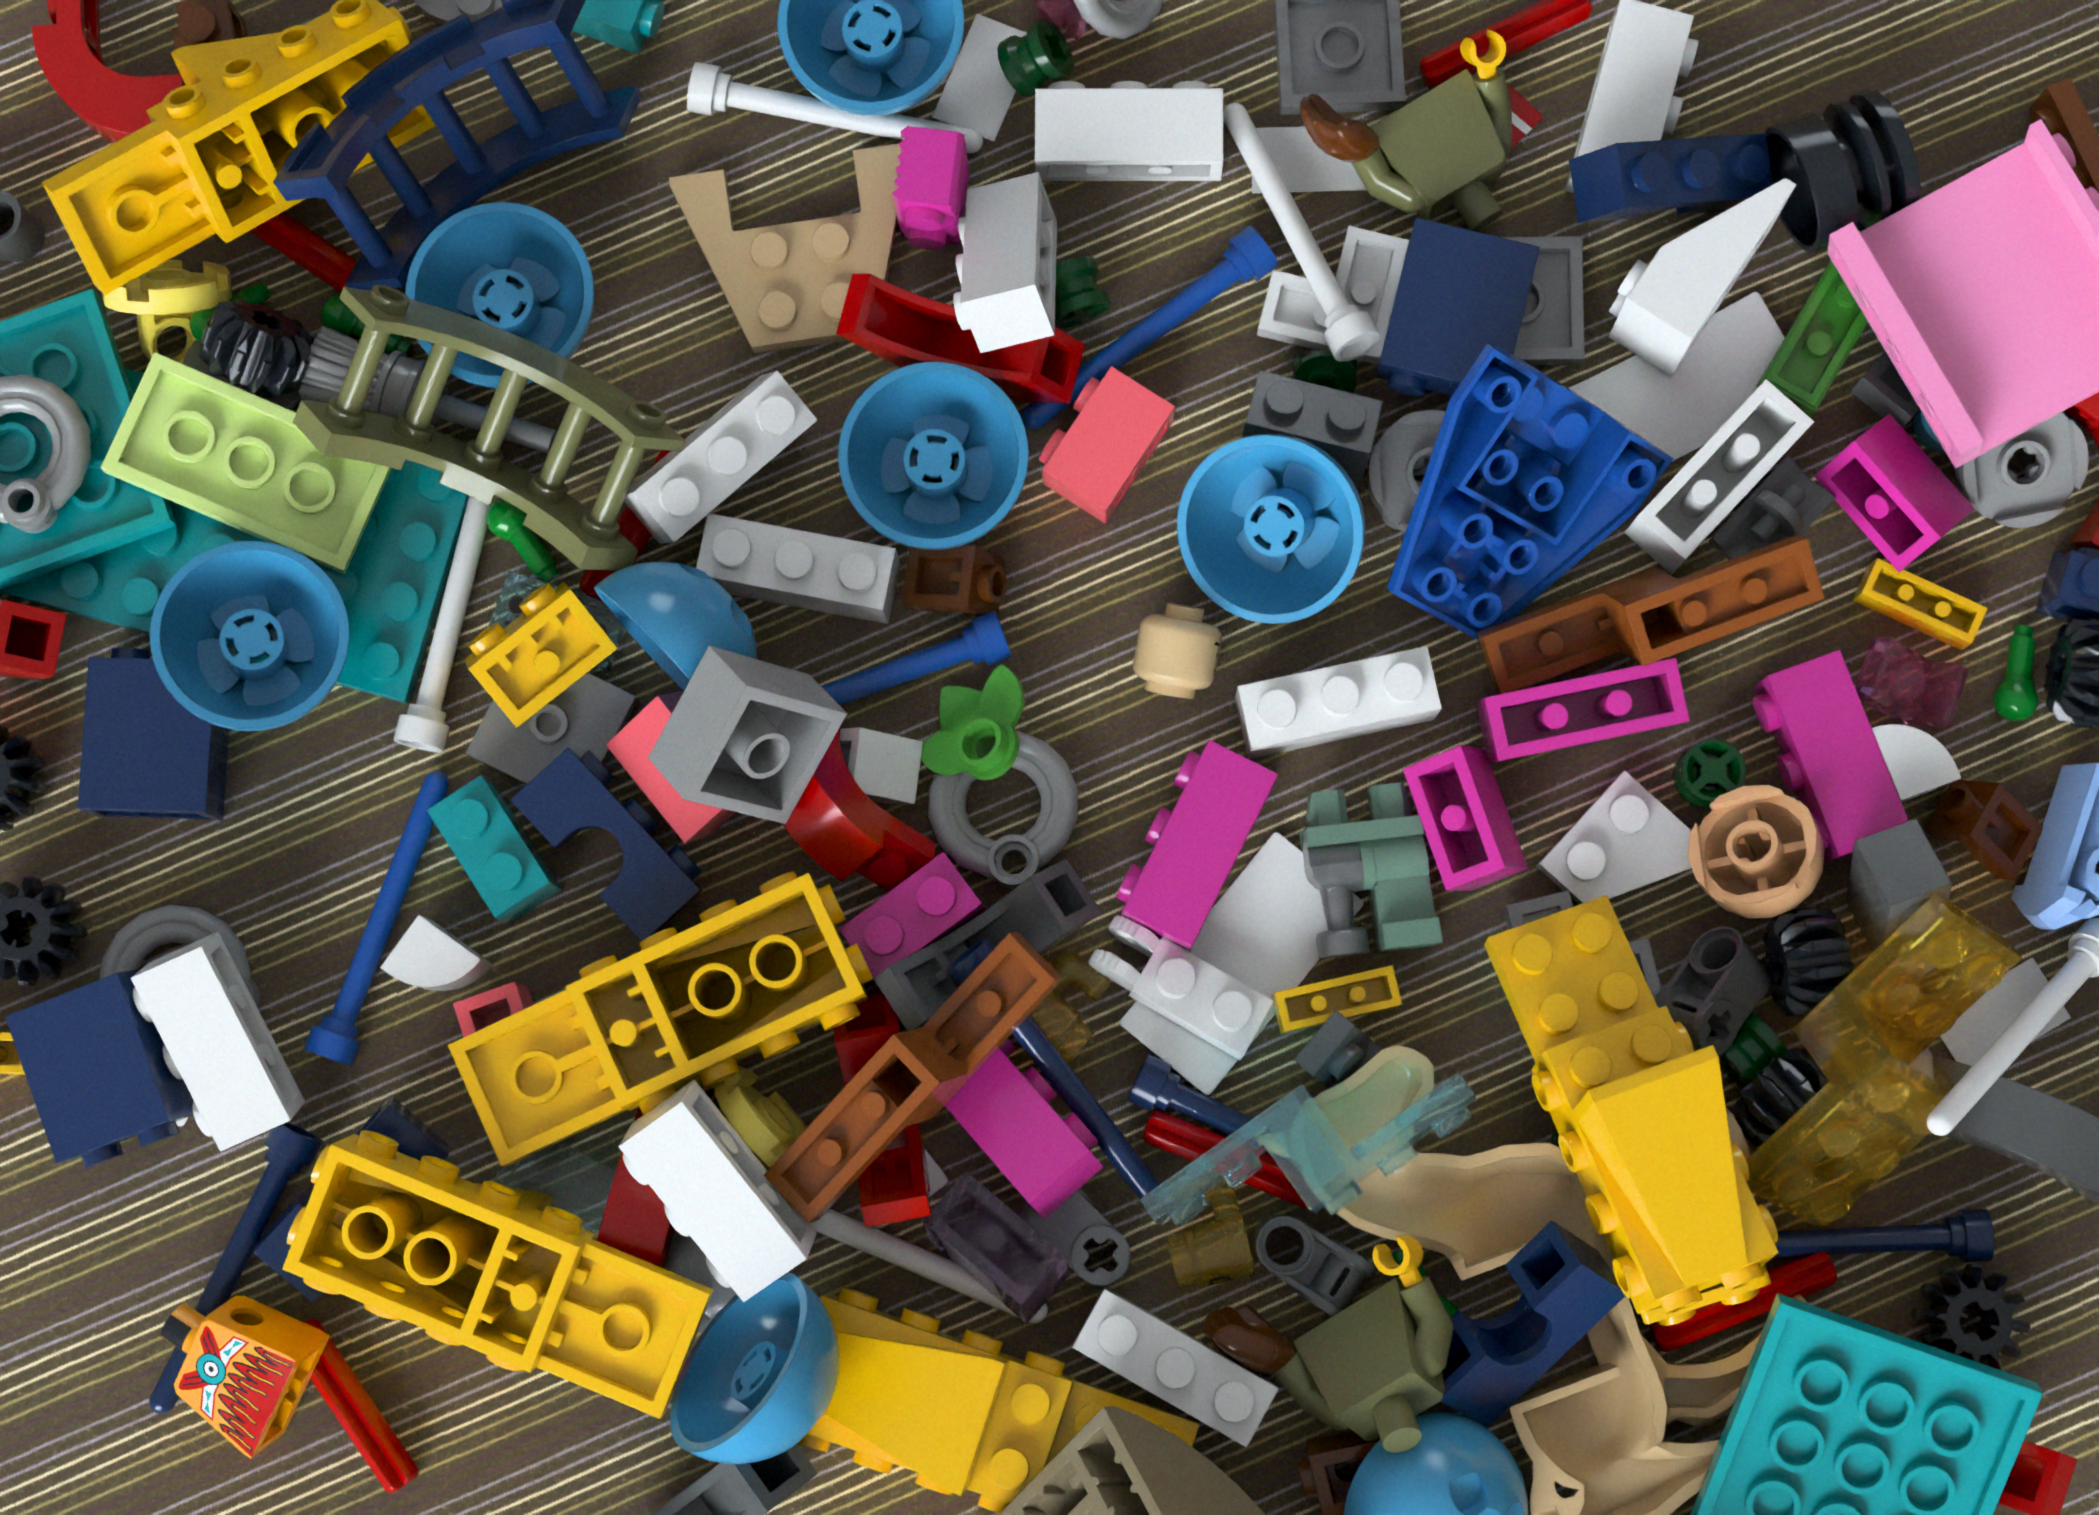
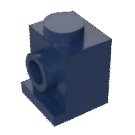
M2082 547L2078 551L2071 550L2067 554L2055 551L2051 558L2035 612L2070 623L2073 619L2088 620L2089 617L2099 619V550Z

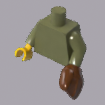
M1487 29L1486 35L1489 39L1490 47L1486 55L1478 58L1474 41L1468 37L1464 38L1460 45V53L1468 63L1477 67V72L1473 77L1465 69L1370 127L1359 120L1342 117L1318 94L1303 97L1299 107L1306 130L1313 142L1324 153L1344 162L1352 163L1366 190L1372 197L1406 213L1417 212L1423 219L1428 221L1455 206L1471 231L1477 232L1494 222L1503 213V210L1487 186L1501 177L1507 162L1506 157L1512 149V105L1504 71L1502 68L1496 67L1500 65L1505 57L1506 43L1498 33Z
M1409 1235L1396 1236V1239L1404 1255L1401 1265L1395 1262L1392 1251L1386 1244L1376 1245L1372 1256L1374 1264L1379 1271L1385 1275H1399L1402 1282L1394 1278L1295 1339L1293 1342L1296 1350L1283 1334L1249 1305H1242L1236 1309L1224 1307L1211 1312L1204 1321L1203 1333L1217 1349L1245 1369L1263 1374H1274L1305 1412L1337 1431L1350 1428L1365 1441H1374L1380 1438L1385 1450L1399 1453L1413 1448L1420 1442L1422 1433L1416 1416L1440 1402L1446 1392L1442 1371L1447 1365L1453 1336V1323L1430 1277H1422L1417 1269L1423 1259L1421 1244L1417 1239Z

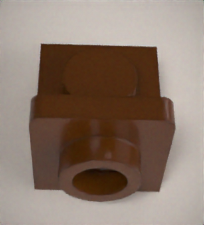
M962 545L942 550H924L909 547L901 605L914 611L970 613L974 616H980L996 610L998 616L1000 602L1003 600L1007 589V577L1004 570L1005 561L1003 558L975 545Z
M1957 780L1951 783L1947 791L1940 797L1937 808L1926 825L1925 830L1934 839L1959 841L1995 878L2015 880L2040 837L2043 826L2001 783Z

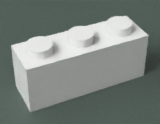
M1619 0L1610 22L1573 158L1615 143L1661 140L1662 133L1673 134L1683 102V98L1673 96L1678 75L1688 77L1698 47V40L1688 38L1694 15L1637 0ZM1570 171L1565 191L1574 193Z
M1059 81L1050 84L1048 89H1035V172H1039L1042 181H1221L1223 167V88H1209L1208 84L1200 81H1182L1174 84L1172 88H1147L1146 84L1137 81L1116 82L1110 88H1085V85L1079 82Z
M1039 172L967 190L966 214L964 217L959 218L958 223L963 253L956 255V269L961 283V291L953 295L954 309L961 329L963 331L971 329L980 353L1053 336L1055 333L1057 220Z
M778 371L760 375L685 439L686 441L681 452L670 451L631 484L624 502L659 544L674 543L813 425L817 419Z
M1766 379L1643 509L1624 533L1672 575L1806 432L1814 421Z
M708 513L696 569L705 572L731 595L888 624L900 569V560L896 548Z
M1427 646L1240 685L1237 687L1235 695L1248 759L1432 721L1442 709Z
M215 932L149 962L131 977L135 986L133 988V998L138 1011L146 1021L153 1022L164 1042L163 1056L168 1069L175 1078L184 1080L194 1100L192 1110L196 1123L206 1136H213L220 1152L290 1121L303 1106L305 1100L219 932Z
M695 1079L631 1124L618 1146L623 1152L625 1166L639 1183L643 1185L649 1184L663 1201L666 1216L675 1230L685 1237L690 1235L704 1252L708 1269L719 1284L725 1288L732 1287L741 1300L745 1302L808 1258L817 1234L816 1231L764 1176L767 1172L765 1167Z
M1106 1287L1103 1288L1072 1345V1348L1246 1448L1279 1389L1273 1382L1253 1371L1245 1369L1224 1354Z

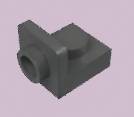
M1335 1010L1294 1061L1327 1088H1331L1353 1075L1379 1053L1382 1048Z

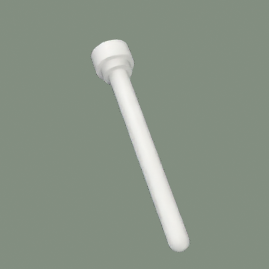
M695 62L690 76L687 94V111L713 116L716 110L726 112L729 106L902 140L900 131L907 126L960 132L965 135L966 151L970 154L979 151L983 145L981 133L972 128L895 113L883 116L850 114L828 106L814 97L733 82L732 75L722 73L721 66Z
M1239 103L1229 104L1223 111V120L1327 316L1324 321L1327 329L1324 333V339L1335 360L1339 362L1350 361L1366 354L1377 345L1381 337L1368 312L1360 311L1357 305H1350L1247 110Z
M471 496L468 498L416 704H409L407 714L399 715L393 739L399 744L435 753L444 752L450 728L444 724L446 713L441 711L488 527L486 521L487 511L491 506Z
M2099 918L2088 919L2073 934L2068 943V961L1929 1113L1926 1123L1928 1129L1933 1134L1943 1136L1950 1133L2089 977L2095 978L2099 976Z
M828 1209L819 1220L809 1223L816 1232L1027 1322L1040 1323L1047 1316L1048 1309L1046 1303L1036 1296L872 1226L865 1227L864 1223L832 1209Z

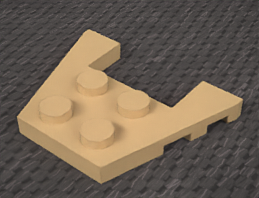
M899 143L852 150L861 207L859 213L734 231L727 177L724 169L669 177L672 193L754 354L847 340L836 334L852 274L870 273L887 282L891 263L890 255L896 224H898L892 192L896 190L894 180L897 178L895 168L899 166L897 158L900 154Z

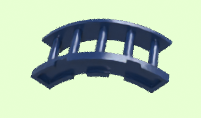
M501 0L503 10L474 22L471 21L467 13H464L424 34L371 70L341 96L347 107L325 129L321 124L315 123L304 135L285 161L273 183L286 201L316 197L325 198L363 253L345 282L347 287L371 291L374 285H386L392 288L403 287L407 281L411 263L421 244L446 219L469 208L495 187L537 163L581 146L624 137L642 97V93L637 85L608 91L603 90L570 34L586 0ZM540 46H548L579 99L540 112L507 58L508 56ZM484 67L518 124L502 131L478 146L443 89L460 78ZM420 104L423 105L458 159L436 175L424 187L420 185L387 135V132ZM367 153L371 155L404 204L380 232H378L346 185L348 178Z

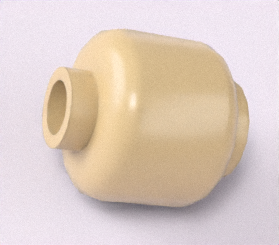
M1167 603L1165 614H1151L1142 619L1134 655L1133 670L1137 676L1146 680L1145 690L1172 697L1194 699L1196 690L1208 688L1213 683L1222 634L1214 625L1203 622L1204 609Z

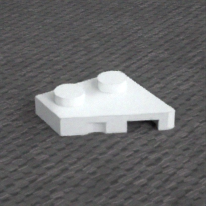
M1623 771L1536 867L1563 891L1569 890L1571 898L1578 905L1605 895L1610 900L1616 896L1691 869L1688 860L1691 829L1630 774Z

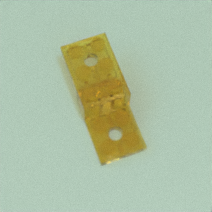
M1935 893L1793 1028V1031L1829 1082L1746 1160L1750 1175L1749 1180L1746 1182L1750 1191L1817 1228L1826 1229L1834 1221L1843 1217L1850 1210L1852 1204L1880 1178L1891 1173L1905 1155L1929 1133H1932L1927 1127V1117L1955 1086L1927 1047L1940 1035L1950 1030L1965 1011L1987 991L1996 987L2002 981L2004 975L2022 959L2013 945L1939 894ZM1937 968L1931 974L1924 976L1930 969ZM1827 1155L1829 1156L1827 1159L1820 1161Z

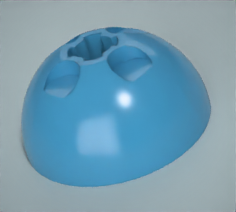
M780 0L777 23L778 36L784 57L793 74L817 99L828 106L850 114L861 116L889 115L920 103L944 82L958 57L964 32L962 0ZM889 39L891 41L888 46H885L886 42ZM860 45L871 49V51L861 49Z
M493 202L473 206L456 213L438 225L428 235L411 263L407 276L405 295L411 300L437 306L495 326L569 360L581 345L589 329L593 315L595 289L592 271L586 254L578 240L567 227L553 216L537 208L519 203ZM522 304L526 305L521 315L515 319L514 316L519 313ZM492 314L495 315L496 317L500 318L499 321L496 320V319L492 316ZM417 339L420 346L429 356L433 343ZM459 351L450 374L472 384L497 388L504 368ZM528 379L526 385L531 384L534 381Z
M923 362L896 369L874 382L863 392L851 408L841 431L838 449L841 480L849 500L859 515L873 529L886 538L908 547L924 550H942L959 547L977 540L994 529L1011 511L1022 491L1026 479L1029 456L1028 439L1021 416L1003 390L990 379L972 369L945 362ZM952 456L954 457V469H953V470L951 469V467H952ZM925 477H928L930 479L941 478L942 482H931L928 480H926L925 482L923 480L925 479Z
M1257 434L1232 441L1220 447L1203 460L1193 472L1184 488L1179 503L1177 515L1178 542L1190 575L1199 588L1217 605L1238 617L1259 623L1279 624L1294 622L1310 617L1329 606L1338 598L1353 578L1359 566L1365 542L1366 526L1362 502L1353 481L1345 469L1318 446L1292 436ZM1281 503L1289 507L1295 515L1292 516L1289 511L1280 507ZM1293 531H1296L1292 537H1289Z
M238 541L223 544L202 552L184 564L171 577L162 590L154 607L150 626L152 658L167 690L184 708L198 718L222 728L238 731H264L292 723L311 712L327 697L338 681L346 662L349 647L347 611L333 581L317 564L303 554L279 544L262 541ZM266 654L269 656V658L251 664V660L262 658Z
M674 562L639 563L614 572L594 586L600 599L620 624L681 690H685L708 646L757 659L756 641L749 618L718 582L699 569Z
M787 1272L745 1302L736 1294L708 1324L686 1360L671 1404V1432L675 1442L682 1449L708 1461L724 1464L759 1462L777 1456L795 1446L824 1415L833 1397L838 1379V1339L826 1307L817 1294L804 1281L793 1273Z
M1435 1412L1417 1416L1416 1419L1422 1437L1416 1446L1407 1451L1399 1453L1389 1452L1384 1449L1381 1440H1379L1366 1455L1355 1473L1344 1508V1515H1529L1528 1496L1524 1479L1508 1448L1484 1425L1462 1414L1451 1412Z

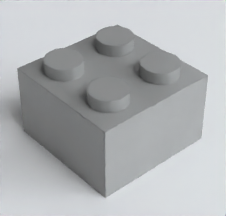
M708 646L648 759L684 800L786 824L844 721L847 712L807 673Z

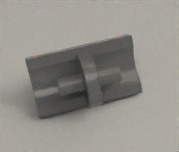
M1787 456L1708 542L1730 560L1792 536L1802 535L1833 502L1835 497L1828 490L1812 481L1800 469L1797 463Z

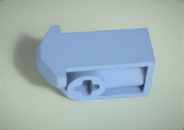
M2099 763L2062 765L2024 884L2014 886L2011 895L2012 900L2022 914L2036 928L2055 930L2080 919H2089L2099 914Z

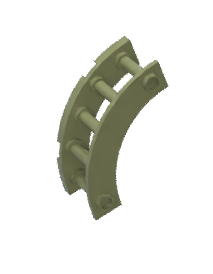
M374 285L371 291L343 287L339 298L365 324L338 398L330 399L329 403L301 400L293 423L323 456L364 461L398 470L402 469L405 460L425 465L441 471L439 476L440 484L467 494L488 505L494 504L497 497L527 513L523 525L552 544L579 569L619 571L632 566L638 549L618 531L620 526L616 518L645 450L657 449L681 452L686 441L665 422L667 416L661 409L650 403L635 400L617 387L570 360L495 326L437 306L411 300L403 292L386 285ZM390 334L433 343L406 413L399 414L398 418L366 411L362 408ZM459 351L504 368L476 440L468 441V443L435 431L434 426L431 424ZM528 379L570 401L540 473L534 474L503 459L504 455L500 451ZM593 416L622 440L593 509L590 510L567 494L568 487L564 482L590 419Z

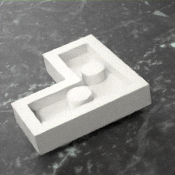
M1348 225L1335 278L1350 305H1357L1360 311L1368 312L1381 336L1373 349L1356 359L1378 365L1409 240ZM1273 270L1257 336L1319 351H1330L1324 339V333L1327 330L1324 321L1327 316L1307 278Z

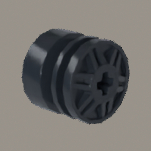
M1864 90L1852 95L1849 101L1830 103L1823 113V120L1815 113H1804L1770 126L1765 131L1773 184L1784 178L1796 184L1779 216L1792 239L1804 251L1816 252L1828 247L1829 235L1851 222L1855 224L1857 229L1858 221L1868 228L1920 200L1919 168L1911 140L1900 116L1890 101L1877 90Z

